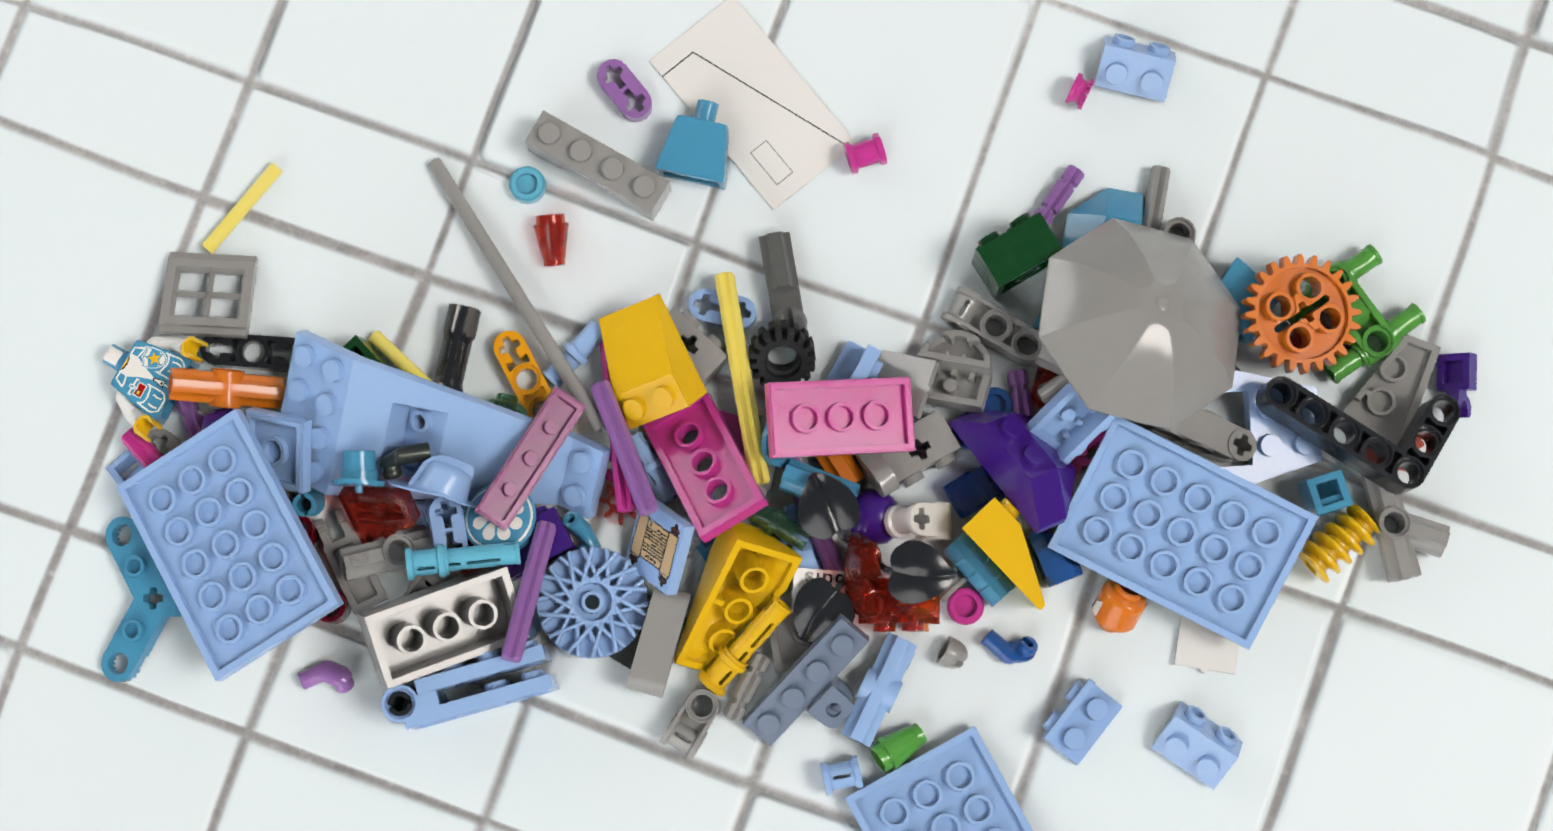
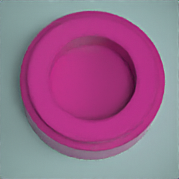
M971 588L956 590L947 601L949 617L960 625L975 623L984 612L983 598L977 591Z

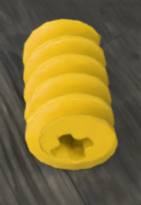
M1353 503V505L1347 506V514L1338 513L1335 516L1336 524L1330 521L1324 524L1325 533L1321 531L1314 532L1312 536L1314 542L1306 540L1299 554L1307 568L1325 583L1330 581L1326 573L1328 568L1339 574L1341 572L1337 563L1339 559L1350 565L1353 562L1348 552L1352 550L1361 556L1364 552L1360 542L1363 541L1370 546H1374L1375 542L1371 533L1380 534V530L1375 522L1357 504Z

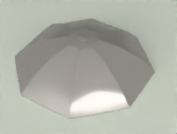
M1112 218L1048 258L1038 338L1088 409L1170 430L1233 387L1241 308L1192 239Z

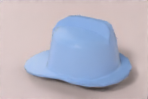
M436 455L424 460L410 481L388 480L390 485L402 489L440 496L468 507H475L468 500L474 468L470 464L451 456Z

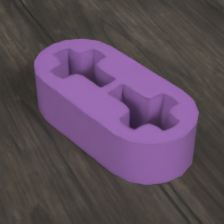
M609 59L603 62L597 72L601 89L627 120L641 122L647 119L652 111V100L648 91L622 61ZM612 70L614 73L621 71L620 79L624 87L620 89L614 81L606 83L608 79L606 72ZM630 92L636 100L644 99L642 111L638 112L635 108L630 111L628 110L630 103L625 96L627 93Z

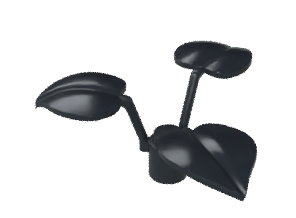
M814 472L809 476L797 509L801 527L807 534L820 540L829 539L837 533L838 537L848 544L851 549L845 557L848 571L834 587L825 578L816 577L806 582L798 591L794 602L793 618L798 635L803 641H815L840 614L853 623L855 618L854 603L847 594L839 591L854 575H865L876 566L884 573L891 574L888 581V590L893 597L904 603L915 604L930 600L941 594L954 581L957 572L934 547L919 540L905 541L897 546L890 557L891 567L884 564L874 546L866 543L858 544L855 539H851L843 531L855 527L860 521V504L854 493L842 482L829 475Z

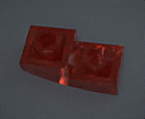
M857 531L851 534L846 551L844 567L845 594L851 598L855 614L864 620L877 615L874 605L877 594L870 580L882 575L879 561H881L882 557L876 542Z

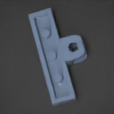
M840 614L743 717L742 724L769 746H772L806 708L807 712L823 725L833 729L837 728L853 712L852 690L838 677V674L869 643V636L844 615Z

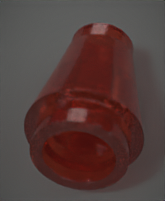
M565 214L536 216V225H533L544 267L565 265L569 222H565Z

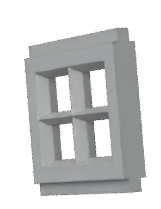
M170 252L159 316V334L247 339L258 269L257 256ZM181 272L208 273L206 290H178ZM215 274L242 275L240 293L213 292ZM177 297L204 298L202 316L175 315ZM211 299L239 300L237 317H209Z

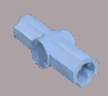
M888 633L872 668H868L855 696L857 701L853 707V712L848 716L841 734L865 746H871L886 712H890L903 684L901 680L917 648L915 644Z

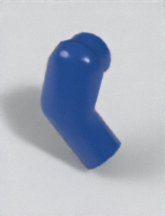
M993 629L981 641V644L1005 664L1028 662L1034 658L1038 650V644L1032 637L1025 636L1022 639L1006 641Z

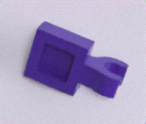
M1470 352L1439 354L1436 369V391L1446 392L1447 395L1457 400L1461 411L1459 418H1470L1471 403L1467 396V391L1477 390V354Z

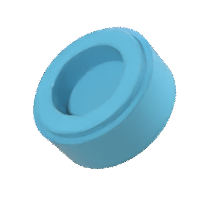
M524 166L513 172L509 180V188L517 201L523 204H533L544 196L546 181L538 169Z

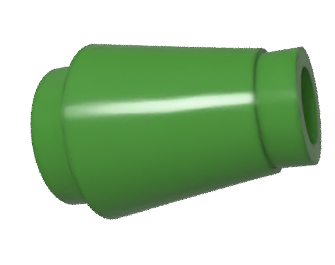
M914 723L911 726L875 739V744L869 747V750L879 768L886 773L891 769H898L921 745L927 742V739L918 724Z

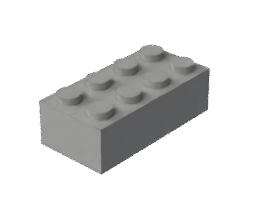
M507 566L482 568L356 613L379 684L390 689L483 655V653L502 648L517 597Z

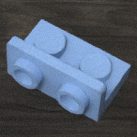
M1090 678L1086 679L1083 683L1077 680L1064 696L1069 701L1060 713L1056 709L1053 710L1041 726L1046 730L1041 738L1075 765L1082 761L1123 707L1096 686L1095 682Z

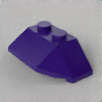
M984 410L983 412H971L953 419L949 425L1036 534L1065 522L1077 470L1071 462L1067 465L1061 462L1056 449L1029 431L1027 423L1033 416Z

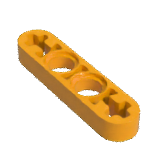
M508 330L496 337L493 345L494 353L527 416L534 418L533 410L535 406L546 400L551 389L521 334ZM508 339L512 343L520 342L516 352L521 361L526 357L530 360L529 362L518 364L512 371H509L508 366L515 365L513 359L508 353L501 354V350L505 348L504 341ZM525 370H531L537 375L536 385L529 390H523L517 385L518 375Z

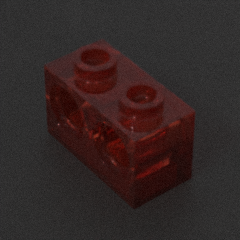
M889 578L859 579L858 624L873 625V632H896V625H902V631L924 632V625L940 624V594L925 602L915 604L904 603L890 594L888 590Z

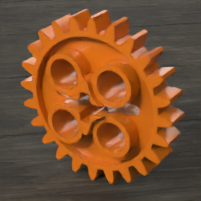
M1297 254L1293 256L1292 263L1287 256L1279 259V266L1274 262L1265 265L1267 273L1260 271L1254 275L1259 284L1252 283L1246 287L1253 297H1247L1241 301L1242 304L1250 307L1249 312L1240 315L1241 319L1249 320L1251 326L1245 328L1243 333H1254L1256 337L1249 346L1261 345L1263 349L1259 354L1260 359L1270 355L1273 356L1271 361L1272 368L1278 367L1284 362L1285 373L1293 372L1296 365L1299 374L1303 375L1309 372L1310 366L1316 373L1323 370V362L1328 367L1337 364L1334 355L1343 357L1348 354L1343 344L1351 345L1356 342L1355 338L1349 334V331L1361 328L1359 324L1352 321V317L1361 314L1362 310L1351 307V303L1359 299V296L1348 295L1346 292L1352 286V281L1341 284L1339 279L1343 274V270L1341 269L1331 274L1329 272L1331 261L1329 260L1318 267L1316 255L1309 257L1306 263L1304 262L1303 255ZM1302 280L1311 285L1312 295L1310 298L1301 293L1300 283ZM1322 296L1327 297L1326 303L1304 315L1301 320L1291 323L1279 333L1275 332V326L1299 313L1300 309L1313 304ZM1272 299L1281 304V317H1277L1271 312L1270 302ZM1321 312H1325L1330 316L1332 320L1330 329H1326L1321 325ZM1291 331H1295L1301 336L1302 344L1299 349L1290 342Z

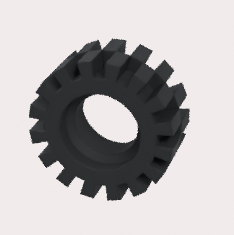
M781 320V326L776 327L775 322L770 321L768 322V330L763 326L757 329L758 336L753 334L751 345H749V362L754 378L756 380L760 378L762 386L769 382L801 381V378L808 381L811 378L810 371L814 372L816 357L812 336L809 337L808 330L805 327L800 330L799 323L794 321L791 327H788L787 320ZM786 346L794 349L796 357L788 364L779 365L772 363L768 358V354L776 347Z

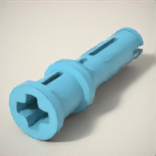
M518 540L459 548H447V545L437 544L436 548L412 550L411 547H405L408 581H414L417 576L435 574L442 578L450 575L449 571L521 564Z

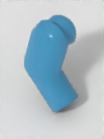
M567 512L563 517V524L582 541L576 550L581 547L589 548L591 546L601 548V544L591 525L578 512Z

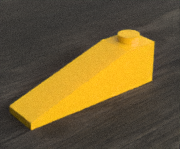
M742 522L718 535L710 549L674 657L675 664L706 671L719 657L718 651L726 645L730 646L737 639V635L754 620L773 596L779 598L787 590L802 561L801 555L759 527Z

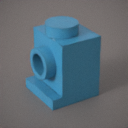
M1341 469L1306 480L1297 485L1305 509L1309 512L1315 510L1317 516L1353 505Z

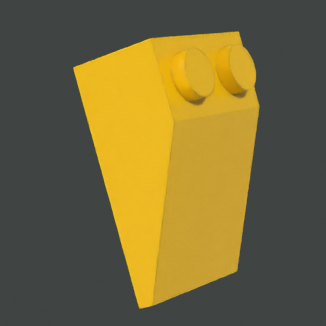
M660 293L599 319L612 389L629 429L685 409L707 393Z
M994 497L962 529L1025 596L1041 610L1045 606V600L1022 525L1016 519L1020 513L1007 498L1000 502Z

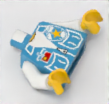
M180 336L151 337L146 343L137 340L129 352L115 344L109 347L104 355L103 363L117 370L111 385L117 389L115 399L125 419L133 426L135 434L150 443L152 440L148 437L149 431L153 427L159 430L163 428L161 424L164 425L177 401L168 399V381L171 367L198 369L200 365L197 363H201L203 359L197 357V351L202 346L208 347L207 342L193 336L187 338Z

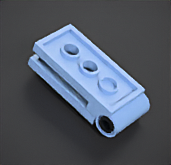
M530 640L526 642L522 660L519 663L502 659V651L486 652L476 657L477 663L467 665L466 661L442 669L441 673L416 679L414 683L398 685L388 689L382 697L381 708L383 714L390 721L405 723L407 730H419L560 689L556 675L546 674L545 670L538 669L521 674V682L510 684V680L506 679L484 685L485 692L448 702L445 691L552 662L549 648L542 644L538 645V641ZM409 700L410 703L407 704V708L402 709L401 706L404 704V701Z

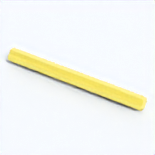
M723 272L716 274L714 279L745 459L758 485H764L769 483L770 477L768 465L764 460L761 449L762 431L736 282L732 272Z

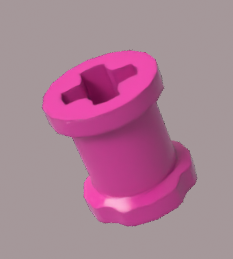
M878 133L872 134L871 139L852 145L849 142L843 143L845 156L852 174L858 173L860 168L876 163L881 165L887 164L885 149Z

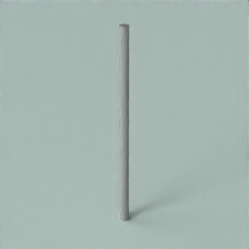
M440 158L432 160L428 167L572 397L587 406L583 414L594 432L598 434L604 431L606 428L599 410Z

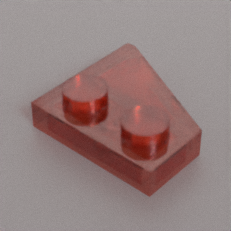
M344 486L338 495L350 523L362 544L373 542L381 536L386 539L396 534L399 530H407L415 526L421 516L410 490L392 487H363V493H355V486Z

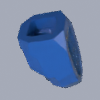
M1045 530L1038 534L1032 531L1027 537V541L1041 578L1047 588L1083 574L1079 563L1047 547L1054 534L1053 531Z

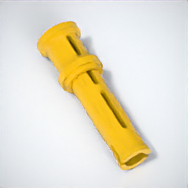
M773 596L766 607L754 618L742 634L730 646L726 645L718 651L719 657L706 671H700L698 678L704 686L717 696L722 697L726 693L725 687L738 673L743 674L746 671L747 661L751 655L792 612L790 607L777 596Z

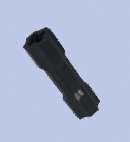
M449 304L444 326L443 343L433 382L463 392L462 386L472 342L476 337L481 314L479 309L460 304Z

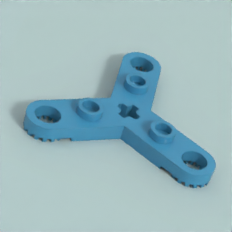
M118 517L108 525L105 539L134 599L103 654L101 667L104 675L109 680L127 682L136 678V674L140 672L142 663L146 656H149L169 617H182L133 519ZM124 526H129L132 532L131 540L128 544L121 545L122 543L118 541L120 540L118 538L120 533L118 532H121V528H124ZM156 594L163 595L162 602H158L157 605L151 603V596ZM123 653L127 657L128 665L123 673H118L115 670L116 667H114L116 664L114 660L117 659L116 656Z

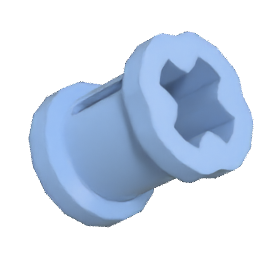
M857 755L851 756L849 761L830 765L826 762L820 763L827 796L832 795L834 790L856 786L857 789L863 788ZM850 773L849 775L833 778L834 776Z

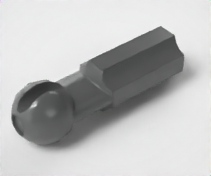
M779 231L760 236L759 244L772 321L775 322L776 327L781 326V320H787L788 327H791L794 321L799 323L800 330L804 327L807 329V318L803 312L790 232Z

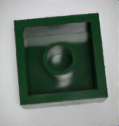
M1027 212L1010 222V228L1005 233L999 235L997 231H994L978 241L979 246L975 249L976 252L971 263L993 299L1046 269L1048 258L1063 249L1040 212L1032 217Z

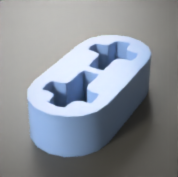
M699 289L695 291L688 302L689 312L700 323L723 328L720 311L708 310L706 315H701L699 308L694 306L696 302H702L704 297L710 298L711 305L719 307L717 291L712 289ZM738 295L739 305H744L746 312L751 314L749 318L742 319L745 331L750 329L756 321V308L750 299Z
M437 497L428 510L432 548H436L437 544L446 545V535L452 536L454 546L468 547L461 504L444 497ZM443 504L447 505L448 510L455 511V514L451 515L449 520L450 528H445L443 518L440 516L436 517L435 515Z

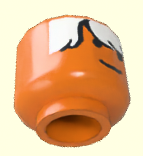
M1108 580L1104 583L1092 604V613L1103 630L1110 633H1126L1134 629L1147 606L1146 597L1113 580Z

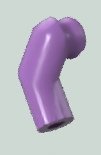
M330 660L321 662L298 673L300 682L305 690L322 682L335 686L338 693H347L354 687L352 672L347 667Z

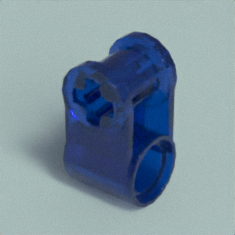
M982 465L971 472H966L942 487L960 519L989 503V500L1003 492L996 482H989L988 477L990 475Z

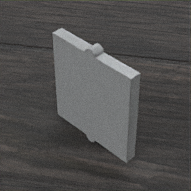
M882 350L879 361L884 363L877 378L910 377L913 418L921 419L927 398L933 393L931 387L940 363L936 360Z

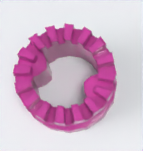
M1078 73L1065 103L1075 102L1077 108L1081 110L1087 98L1085 93L1089 94L1095 80H1084L1083 74Z

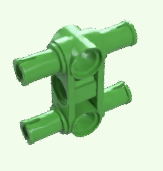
M1368 244L1363 250L1345 262L1343 260L1335 261L1331 264L1329 270L1331 274L1338 270H1343L1339 281L1341 284L1352 281V286L1346 292L1348 295L1359 296V299L1351 303V307L1362 310L1361 314L1352 317V321L1359 324L1361 328L1349 331V334L1355 338L1356 342L1348 345V354L1343 357L1337 356V364L1333 366L1323 365L1326 374L1335 384L1341 382L1343 378L1361 366L1366 368L1374 365L1397 348L1402 342V337L1426 322L1423 312L1414 303L1387 321L1358 284L1357 279L1375 266L1383 263L1379 252L1371 244ZM1307 282L1305 285V290H1303L1301 293L1304 296L1310 298L1312 295L1311 285ZM1322 296L1313 304L1300 309L1299 313L1287 320L1290 323L1300 320L1307 313L1326 303L1327 297ZM1325 313L1329 320L1332 322L1330 316L1327 313ZM1368 335H1374L1381 340V352H1375L1369 348L1367 344Z

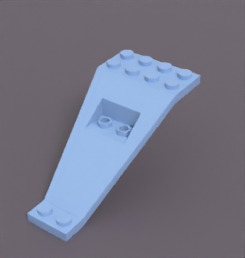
M308 330L296 332L281 413L312 419L311 488L325 495L435 500L440 496L414 492L390 485L388 480L383 478V470L379 467L381 458L396 448L428 442L431 456H451L470 464L474 468L468 496L470 501L479 490L491 484L533 420L532 417L368 359ZM570 432L529 496L533 503L559 505L570 511L578 512L586 519L596 516L612 449L582 435ZM343 451H375L377 477L385 480V487L363 484V493H355V484L352 483L332 486V480L340 479ZM422 462L401 465L402 476L396 479L410 481Z

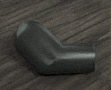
M424 442L400 446L382 457L379 467L383 470V478L387 480L400 478L402 476L401 465L423 462L430 458L429 444Z

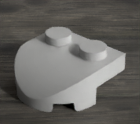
M948 330L943 332V336L931 343L927 341L921 348L918 357L936 360L940 364L931 387L933 393L928 396L926 404L968 412H983L992 383L993 371L990 354L981 343L979 337L963 330Z

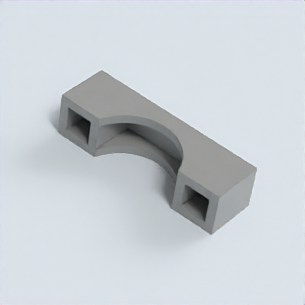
M544 110L525 140L530 152L558 168L568 169L589 179L615 196L622 204L654 221L671 192L669 180Z

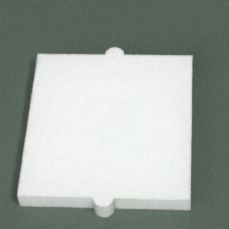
M1180 615L1173 665L1200 669L1201 673H1207L1210 670L1235 674L1239 645Z

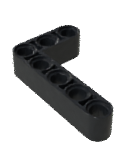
M1277 376L1261 386L1255 396L1256 405L1263 414L1395 495L1404 494L1424 482L1461 414L1460 406L1455 398L1447 394L1437 395L1420 405L1400 441L1395 445L1285 376ZM1271 388L1281 392L1283 396L1282 404L1272 400L1270 396ZM1433 406L1438 407L1442 411L1444 416L1443 422L1434 417ZM1303 408L1309 409L1313 413L1314 424L1304 420L1302 416ZM1335 428H1339L1344 432L1346 436L1345 444L1336 440L1334 436ZM1416 436L1424 440L1426 444L1425 453L1416 447ZM1367 447L1376 452L1378 459L1376 464L1367 459ZM1398 467L1407 471L1409 475L1408 484L1399 479Z

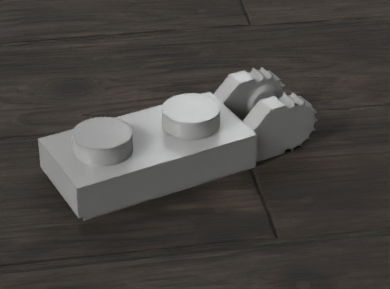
M343 508L335 511V518L339 526L342 527L346 537L333 542L328 525L322 518L315 520L314 524L325 546L323 547L324 553L354 615H357L356 613L378 605L389 598L378 575L345 582L339 565L338 550L363 543L358 533L354 532Z

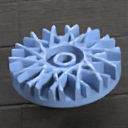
M595 546L589 548L581 547L559 557L544 574L536 605L541 627L548 638L566 653L588 659L607 657L628 646L640 632L648 607L647 588L636 566H633L629 559H625L616 551H610L608 548H596ZM589 596L597 597L599 600L598 608L593 610L587 608L585 605L586 598Z

